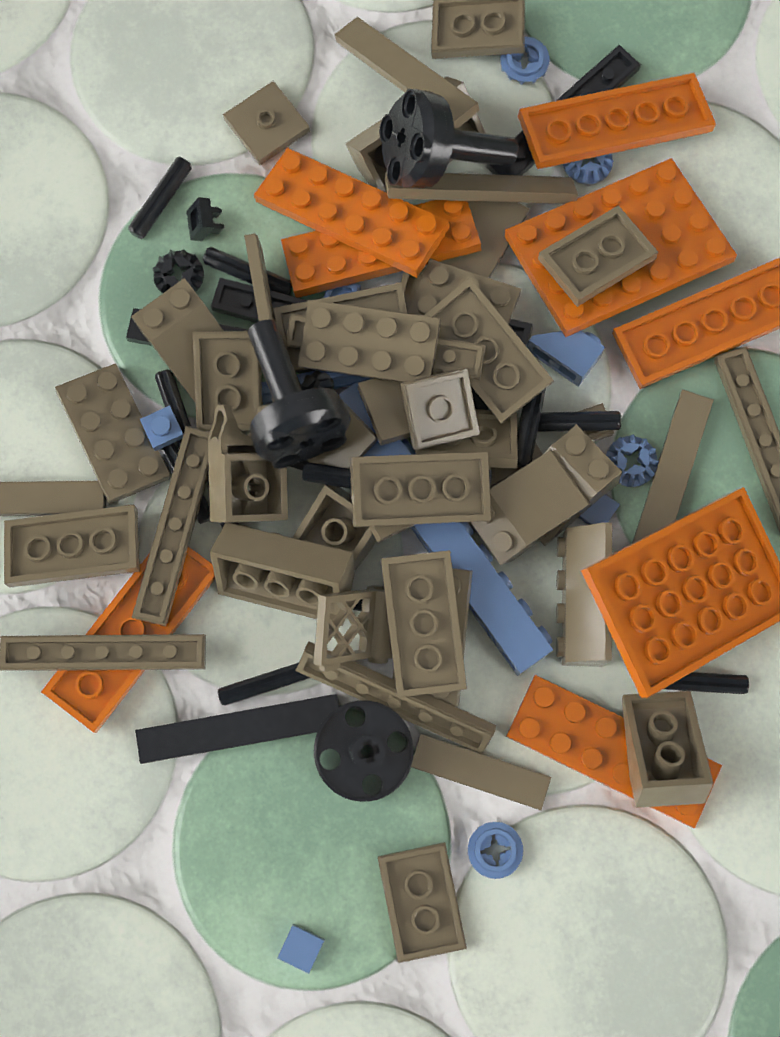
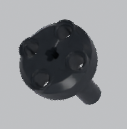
M420 89L406 90L394 103L389 113L384 115L380 123L379 136L382 142L383 159L387 169V180L393 186L412 189L430 188L441 179L450 159L512 166L518 156V143L513 137L455 130L448 102L441 95L431 91Z
M268 319L253 324L247 333L274 400L273 403L262 409L250 424L251 438L258 456L270 461L274 468L283 469L344 445L347 441L345 434L350 426L351 417L339 393L327 388L303 390L276 322Z
M368 700L346 703L331 712L317 731L314 742V760L317 771L324 783L343 798L359 802L384 798L394 792L404 782L412 766L414 747L408 726L400 715L384 704ZM351 707H358L364 712L365 720L359 727H352L346 722L345 715ZM393 732H400L406 739V745L400 752L391 751L387 745L388 737ZM365 745L370 748V753H368L367 757L361 755V750ZM327 749H334L340 755L339 765L334 769H326L320 763V756ZM371 774L377 775L381 780V788L375 794H367L362 788L364 778Z

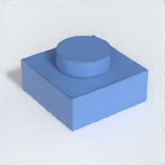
M170 405L140 419L155 451L183 438L184 434Z

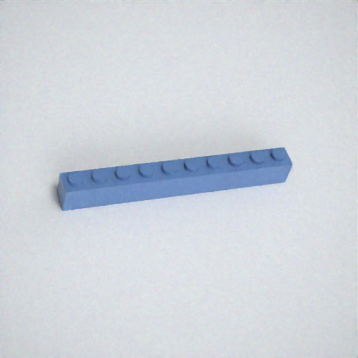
M357 381L339 395L375 433L358 391L359 382ZM407 439L382 446L378 440L364 456L416 455V452ZM468 522L416 524L410 527L428 553L450 550L452 568L473 570L469 610L517 676L553 651V648L550 646L553 642L551 636L543 626L537 628L531 620L530 616L533 613L528 604L522 598L517 600L510 591L513 588L511 581L504 572H496L490 563L493 561V558L483 544L477 546L471 537L474 532Z

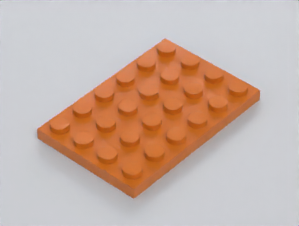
M672 158L577 198V201H570L505 230L504 236L565 337L731 264L737 257L736 252ZM619 205L658 251L657 257L652 262L577 307L538 260L539 252Z
M744 487L730 492L581 570L641 698L654 695L780 621V561Z

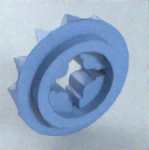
M525 37V52H527L528 62H530L525 69H522L521 62H519L524 57V53L502 54L500 56L502 72L508 75L509 81L514 79L519 81L521 85L525 82H532L534 84L541 76H545L550 62L548 50L540 41L531 37Z
M612 154L594 157L593 161L595 163L590 161L584 164L583 167H581L583 160L563 164L566 173L574 181L582 184H595L608 176L613 165Z
M634 434L619 437L610 445L606 456L622 471L619 484L628 487H637L647 483L654 476L659 463L656 448L648 443L647 438L642 439ZM638 450L639 456L637 461L641 465L634 464L625 471L627 459L624 455L631 456L633 452L635 453Z
M489 822L478 827L470 837L468 857L478 873L488 878L500 879L511 875L519 867L523 857V844L518 833L509 825L501 822ZM493 834L498 845L510 846V849L499 854V865L497 866L492 855L480 853L481 850L491 846Z

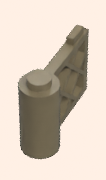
M373 585L368 586L365 590L319 595L314 664L320 666V671L338 670L340 663L367 658L370 663L386 664L388 659L393 658L384 586ZM363 599L362 611L356 617L352 610L359 600ZM331 603H337L340 611L331 621L330 606ZM347 618L352 625L342 636L338 629ZM358 633L360 635L359 650L353 651L349 644ZM334 637L338 644L331 654L327 655L328 643Z

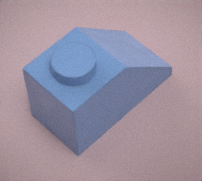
M562 331L533 335L528 343L529 351L536 358L578 387L600 359L605 349L597 336L590 332L584 333L583 331L576 332L568 337H565Z

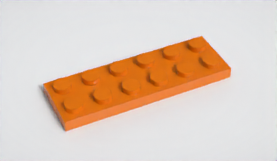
M695 73L520 108L518 113V119L537 169L709 133L716 126Z
M289 148L285 150L254 194L257 203L314 230L334 237L338 241L376 257V259L416 278L450 229L448 220L402 199H390L386 192Z
M432 200L415 205L449 221L450 229L430 259L440 262L481 251V242L468 201ZM317 230L281 239L293 291L297 298L401 272V270L376 259V257L338 241V239Z
M780 258L614 328L612 334L639 389L780 329Z
M188 547L167 626H161L132 618L149 553L140 564V572L132 574L86 635H173L215 580L212 563ZM145 670L57 671L41 693L93 733H97Z
M534 675L506 737L634 799L629 777L624 717ZM708 759L713 783H715L722 765ZM706 802L702 804L655 806L650 808L691 828H695Z

